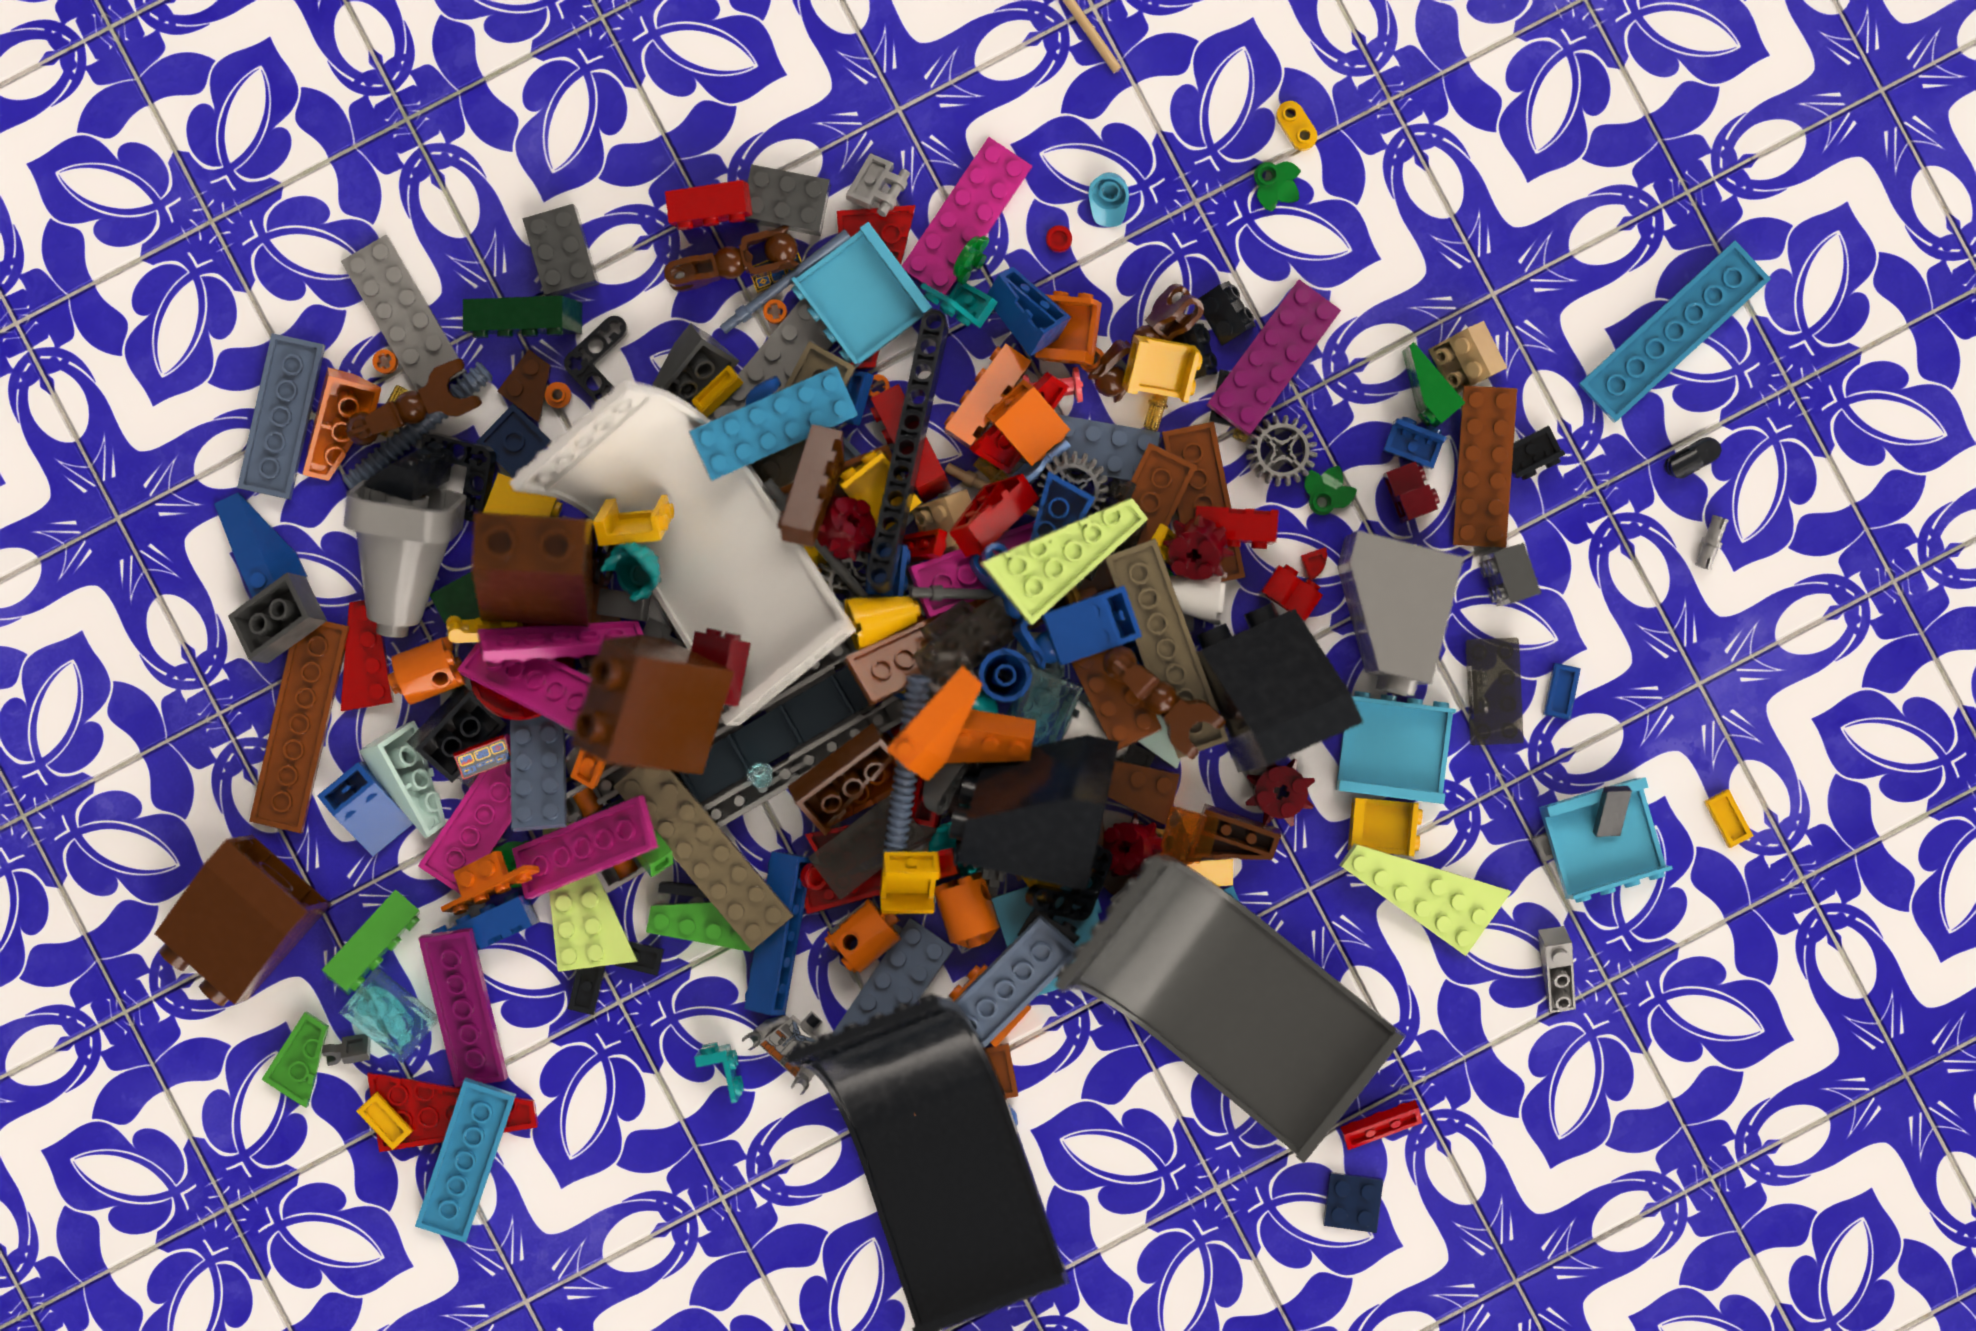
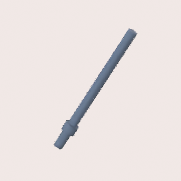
M845 229L746 306L741 305L737 308L735 314L720 325L723 332L727 334L741 322L745 323L751 319L755 311L792 284L791 279L793 277H799L850 239L849 233Z

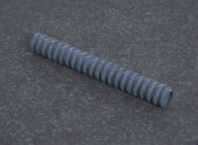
M476 362V367L469 368L470 372L468 374L463 373L462 379L457 378L456 384L451 383L449 390L454 397L460 399L473 396L475 391L480 392L481 386L486 387V382L488 380L490 382L493 381V376L482 363ZM437 411L428 414L420 423H406L405 427L399 428V432H393V437L388 436L386 438L387 442H381L380 448L375 447L374 453L369 452L367 454L368 458H362L361 464L356 463L355 469L350 468L348 470L349 474H343L342 480L352 489L359 482L369 479L386 466H389L392 461H397L399 455H405V450H411V445H417L416 441L418 439L422 440L424 434H430L429 430L431 428L433 430L436 429L435 425L437 423L442 424V419H447L449 416Z
M918 674L907 676L909 684H906L905 688L908 689V692L904 693L907 699L903 701L905 709H902L904 717L901 718L903 725L900 726V730L927 704L925 700H928L929 696L926 693L930 691L928 684L931 683L929 677ZM895 759L897 766L894 767L896 774L893 775L895 783H892L894 791H891L893 799L889 802L892 807L888 809V812L891 814L887 817V820L890 822L886 824L888 832L885 833L887 840L884 841L886 848L883 849V853L906 852L905 848L908 847L906 840L909 839L907 832L910 831L908 824L911 823L909 816L913 813L910 808L914 806L912 799L915 798L913 791L916 790L914 783L917 782L915 777L917 774L907 769L897 759Z

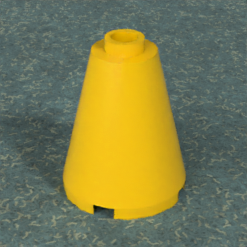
M909 596L850 597L844 600L845 614L856 629L850 636L858 651L916 623L917 616H921L918 601H913Z

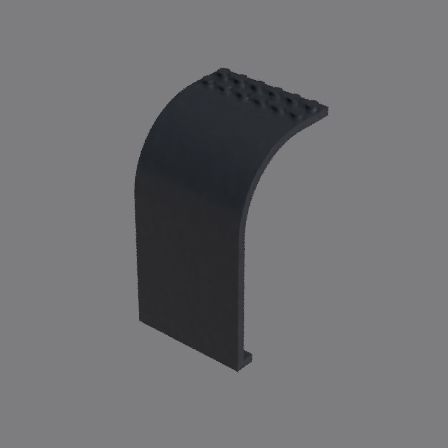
M934 993L918 998L919 1003L909 1006V1003L898 1005L893 1008V1013L885 1016L883 1013L868 1017L869 1022L859 1025L856 1022L846 1025L842 1028L843 1032L834 1035L833 1032L820 1035L817 1037V1042L810 1045L808 1042L797 1044L792 1047L793 1051L785 1054L788 1064L805 1067L821 1080L832 1096L848 1127L915 1324L912 1331H941L1070 1283L1011 1109L991 1059L963 1010L954 1001L943 998L940 995L934 996Z

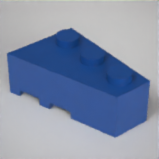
M1014 267L1000 273L987 294L998 302L994 310L1029 356L1034 355L1058 340L1071 319L1070 315Z

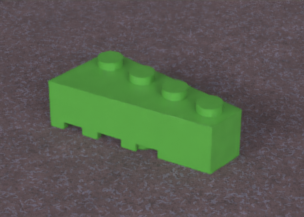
M395 889L322 969L324 975L348 996L352 991L355 992L365 981L364 977L370 970L374 971L382 963L384 954L388 950L393 951L402 940L400 936L406 929L411 931L420 921L418 918L420 910Z
M711 901L654 904L650 908L646 933L748 952L752 951Z

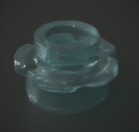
M757 762L747 771V779L755 787L764 788L772 781L773 775L771 773L773 769L767 763Z

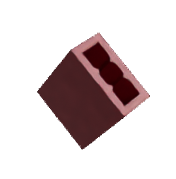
M706 628V633L695 631L691 651L734 671L724 705L739 706L751 643L740 640L741 635L725 632V635L722 636V631Z

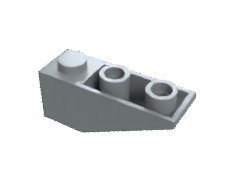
M1565 926L1538 930L1539 952L1549 1013L1575 1010L1572 941Z

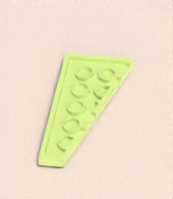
M1128 498L984 560L980 564L1025 621L1033 625L1144 524L1148 518L1136 502Z
M560 828L542 829L543 835L551 833ZM596 874L549 892L558 972L639 962L618 920L614 907Z
M1355 843L1339 864L1465 956L1512 892L1505 888Z

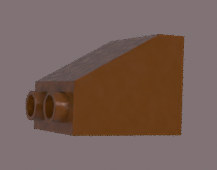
M475 512L472 573L481 620L589 627L590 623H592L593 578L597 539L593 525L594 519Z
M635 635L603 639L598 657L593 661L590 668V684L582 710L574 720V737L571 745L605 763L703 774L734 671L664 638Z
M254 835L229 838L204 863L154 934L165 943L159 950V953L170 965L180 971H184L190 965L204 978V981L199 985V989L207 998L222 1007L228 1001L236 1005L248 1000L332 904Z

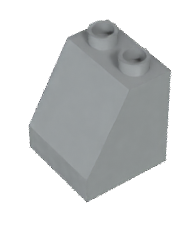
M1356 531L1344 538L1337 569L1365 672L1378 676L1375 689L1407 697V695H1415L1417 685L1433 683L1464 557L1362 531Z

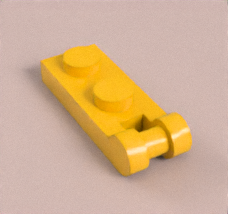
M450 616L446 620L448 639L453 643L478 642V629L523 627V624L520 622L481 620L480 617L461 620L458 616Z

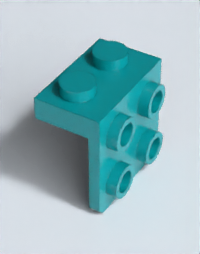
M958 282L949 296L942 294L925 283H922L920 286L926 292L924 297L935 305L940 303L941 307L939 309L951 318L954 314L957 315L955 318L967 327L971 323L981 328L998 303L993 297L968 283L962 285Z
M718 1042L702 1045V1048L694 1057L696 1068L723 1062L731 1103H737L742 1095V1091H744L742 1076H737L736 1074L737 1065H739L736 1049L731 1050L730 1044L718 1046Z

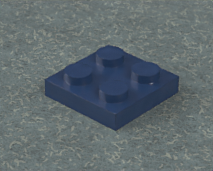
M512 404L476 442L491 447L496 453V461L515 478L517 472L536 459V455L544 450L552 440L517 406Z
M1330 1172L1323 1225L1377 1233L1384 1180L1381 1178Z

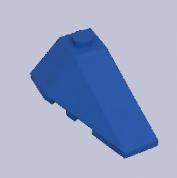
M235 493L214 503L239 570L252 598L285 573L308 577L296 551L279 536L240 493Z

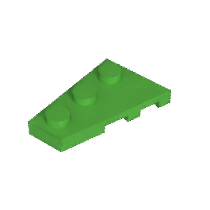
M304 1012L261 1080L307 1108L329 1025L309 1012Z

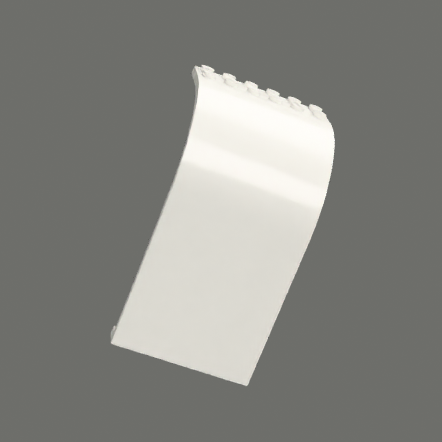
M629 381L619 382L612 388L610 394L594 403L593 409L586 415L577 418L573 423L574 425L567 432L558 435L550 447L540 451L532 463L521 468L517 472V476L509 483L514 491L546 495L560 499L579 509L591 519H595L605 499L616 498L619 513L654 510L661 495L668 496L669 503H672L674 507V518L669 523L668 530L665 531L661 541L637 544L646 545L658 556L661 582L658 583L653 593L688 650L691 651L694 632L706 633V628L721 630L722 636L725 635V632L741 635L740 640L751 643L739 706L724 705L723 708L726 712L721 716L726 725H741L854 633L856 629L803 545L782 541L781 529L777 527L778 519L782 512L774 504V499L763 486L764 483L753 467L749 464L710 481L688 431L711 421L693 406L663 389Z

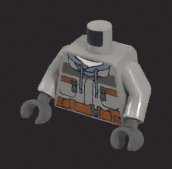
M812 1011L802 1022L794 1015L790 1018L785 1015L766 1019L753 1032L745 1035L742 1038V1042L747 1038L752 1039L753 1046L748 1050H753L757 1046L762 1047L795 1077L791 1084V1089H793L796 1083L803 1086V1091L800 1094L803 1095L815 1074L805 1067L788 1064L785 1054L793 1051L792 1047L797 1044L808 1042L810 1045L817 1042L818 1036L813 1032L823 1021Z

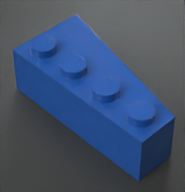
M1048 472L1030 541L1084 518L1095 497Z
M517 891L504 897L505 903L497 907L494 903H491L479 909L480 915L471 918L470 914L455 920L456 926L447 929L446 925L431 931V933L472 928L477 950H480L540 921L530 899H525L524 894L520 896Z

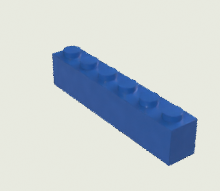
M772 851L766 882L793 913V917L755 948L753 962L750 966L748 989L745 993L746 1002L744 1009L768 1015H785L807 892V888L801 883L800 874L805 865L812 863L811 857L786 852Z

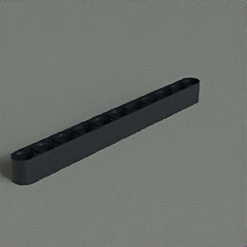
M937 309L927 311L921 320L866 572V578L870 586L878 593H886L894 585L949 327L944 314ZM932 322H941V325L938 328H929ZM929 346H934V347H936V349H935V351H934L933 353H931V354H926V353H924V350H925L927 347H929ZM923 371L931 372L928 378H918L919 374ZM916 397H925V400L922 403H913V400ZM912 421L920 422L916 429H908L907 426ZM905 447H914V451L911 454H902V450ZM900 472H909V475L906 479H896L897 475ZM895 497H902L903 501L900 505H891V501ZM889 523H898L894 531H885L886 525ZM884 548L892 549L889 556L880 557L881 550ZM884 573L887 575L882 583L874 582V578L878 574Z

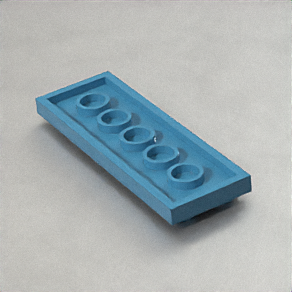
M834 366L688 432L710 481H713L807 439L811 424L831 428L858 416V413L837 366Z
M465 1077L415 1227L466 1243L516 1097L515 1093Z

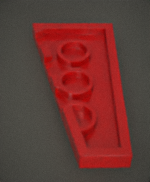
M365 600L350 602L347 626L350 627L345 648L340 712L395 703L393 690L388 680L390 671L384 636L376 633L377 623L367 618Z

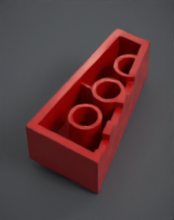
M899 384L871 398L874 407L870 408V411L877 423L882 421L885 429L881 432L888 445L895 444L905 398ZM912 421L908 424L907 428L916 429L919 426V422ZM927 437L925 438L915 488L923 503L937 497L938 493L943 494L952 489ZM905 447L902 450V454H911L914 451V447Z

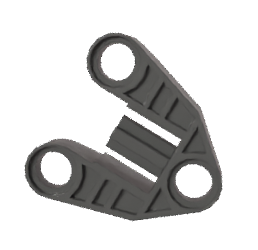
M983 762L945 763L929 781L925 779L923 800L926 808L939 815L947 810L952 818L955 806H958L964 775L979 777Z

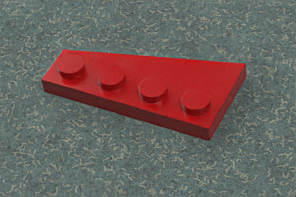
M1046 372L1033 385L1053 410L1069 389L1067 384L1049 372ZM992 425L969 448L972 452L1010 474L1021 458L1020 453L995 425Z

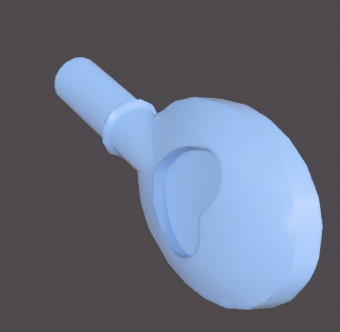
M1064 438L1049 452H1046L1045 457L1033 466L1027 462L1024 463L1010 477L1023 473L1028 482L1032 484L1042 474L1046 463L1051 464L1054 456L1059 457L1071 445Z

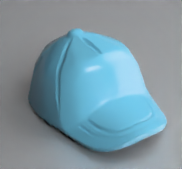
M1112 172L1103 173L1094 179L1089 187L1088 195L1094 221L1101 226H1119L1125 218L1129 202L1128 186L1120 175Z

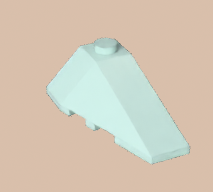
M413 720L378 737L359 751L373 776L424 838H428L444 827L446 821L439 793L435 792L432 777H434L433 768H429L428 761L407 743L419 729Z

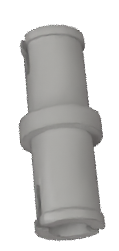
M1712 515L1706 536L1701 539L1703 545L1695 563V566L1707 570H1712L1718 548H1722L1723 543H1721L1726 525L1729 522L1728 519H1723L1716 515Z

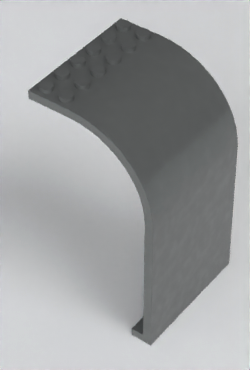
M1169 855L1148 857L1140 868L1143 871L1142 874L1128 882L1123 889L1126 892L1124 897L1119 901L1116 899L1106 911L1109 916L1102 922L1098 921L1089 933L1092 935L1091 939L1086 943L1082 942L1073 953L1075 959L1069 965L1065 964L1056 974L1058 981L1054 985L1062 992L1078 989L1089 993L1124 1014L1160 1041L1297 1154L1295 1157L1304 1163L1406 1035L1254 912L1211 880Z

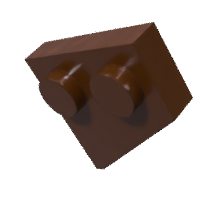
M528 350L497 392L539 423L542 420V408L551 366L531 350Z

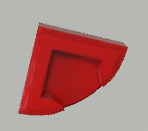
M1326 547L1300 556L1309 580L1316 578L1324 569L1327 561Z

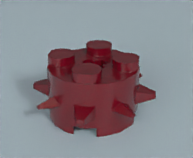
M833 496V503L827 509L816 538L820 546L826 545L830 552H834L832 556L840 559L852 558L853 561H856V554L859 551L871 554L872 545L870 541L875 536L876 523L870 512V505L862 499L856 500L849 497L837 498Z
M1201 515L1190 519L1185 524L1177 520L1173 521L1172 524L1176 534L1172 540L1164 541L1162 544L1169 548L1168 556L1173 572L1176 575H1182L1192 580L1209 579L1213 574L1223 576L1224 572L1221 566L1223 558L1234 556V552L1227 549L1226 529L1224 527H1215V522L1202 518Z
M1295 758L1287 766L1273 763L1266 766V769L1261 771L1259 775L1248 774L1246 777L1253 784V796L1245 801L1246 806H1258L1264 812V825H1267L1275 817L1284 819L1292 827L1294 826L1295 815L1302 808L1313 809L1314 807L1307 797L1308 787L1315 782V779L1303 778L1302 774L1297 771L1298 760ZM1284 785V790L1287 791L1285 797L1280 796L1277 799L1274 789Z
M1134 813L1131 823H1115L1113 827H1109L1105 831L1103 847L1112 853L1113 860L1109 870L1112 871L1111 875L1113 877L1122 875L1129 876V880L1132 878L1136 879L1142 874L1143 871L1140 868L1148 857L1164 855L1163 839L1158 837L1155 832L1157 827L1155 822L1148 825L1139 824L1137 813Z

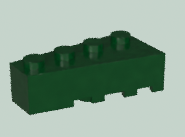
M565 296L463 299V331L471 333L473 338H488V334H497V337L502 338L513 337V334H522L525 337H537L538 334H547L548 336L582 334V302Z

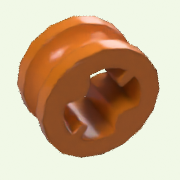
M778 299L769 300L763 308L764 317L771 324H780L788 313L786 305ZM777 305L780 310L783 309L782 315L778 314L779 318L774 319L772 314H768V310H772L771 306Z
M383 349L374 354L372 364L378 372L391 374L398 367V359L393 352ZM390 355V367L386 368L385 366H382L381 368V357L385 356L388 358Z
M880 374L874 375L873 381L876 380L878 383L883 381L886 385L882 386L883 389L887 390L890 388L889 381L885 376ZM870 388L869 395L871 397L880 394L879 391L873 393Z

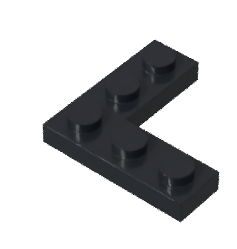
M629 941L639 962L617 964L614 966L658 976L665 949ZM606 966L577 970L568 1005L569 1010L590 1015L595 1014Z

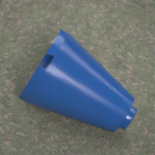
M1008 648L999 649L991 652L983 659L979 667L978 679L983 684L981 688L988 697L998 702H1012L1021 698L1029 689L1032 671L1026 657L1018 651Z

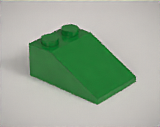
M1413 342L1402 353L1416 409L1420 412L1418 417L1424 425H1431L1435 428L1466 402Z

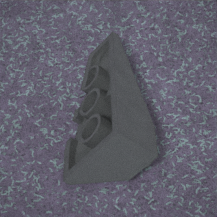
M690 323L674 343L652 386L670 392L689 403L728 365L734 369L739 360L710 334Z

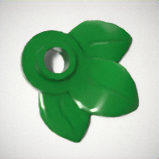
M1284 161L1277 165L1264 162L1255 169L1254 180L1259 186L1257 198L1266 210L1272 212L1278 201L1293 203L1299 200L1298 188L1293 181L1301 172L1299 167L1291 162ZM1269 172L1272 178L1268 181L1264 180L1262 173Z
M1340 466L1329 468L1321 476L1317 472L1310 470L1309 475L1306 476L1304 481L1305 490L1310 496L1309 507L1317 515H1327L1334 508H1345L1353 501L1357 492L1356 488L1343 486V474ZM1322 497L1326 500L1327 504L1325 507H1320L1317 504L1318 498Z

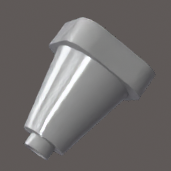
M363 480L347 492L343 525L347 529L356 531L366 616L369 620L377 623V634L394 638L408 636L409 626L420 624L447 546L463 529L466 496L456 491L435 488L419 498L409 501L363 487L364 481H366Z

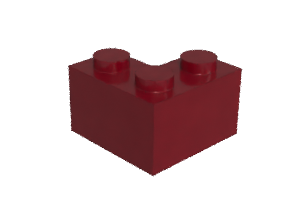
M1416 461L1383 474L1401 524L1438 510L1437 504L1440 503L1437 491L1435 488L1431 489L1429 484H1424V481L1427 480L1425 471L1421 465H1417Z

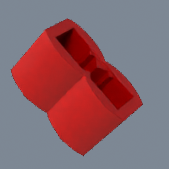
M1285 564L1284 567L1278 565L1260 590V593L1286 611L1296 609L1302 620L1306 621L1323 596L1319 592L1321 587L1309 579L1306 582L1297 577L1299 572L1289 565Z

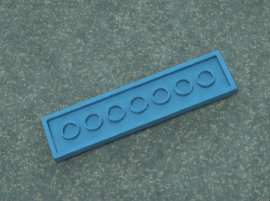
M1736 240L1733 241L1578 385L1615 423L1769 282L1771 278Z

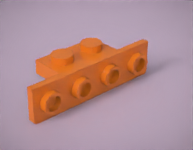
M494 851L454 871L461 897L441 906V911L452 912L454 915L466 913L469 911L470 906L486 903L490 900V896L506 893L516 883L521 884L530 881L532 875L540 872L539 866L523 865L508 873L502 852Z

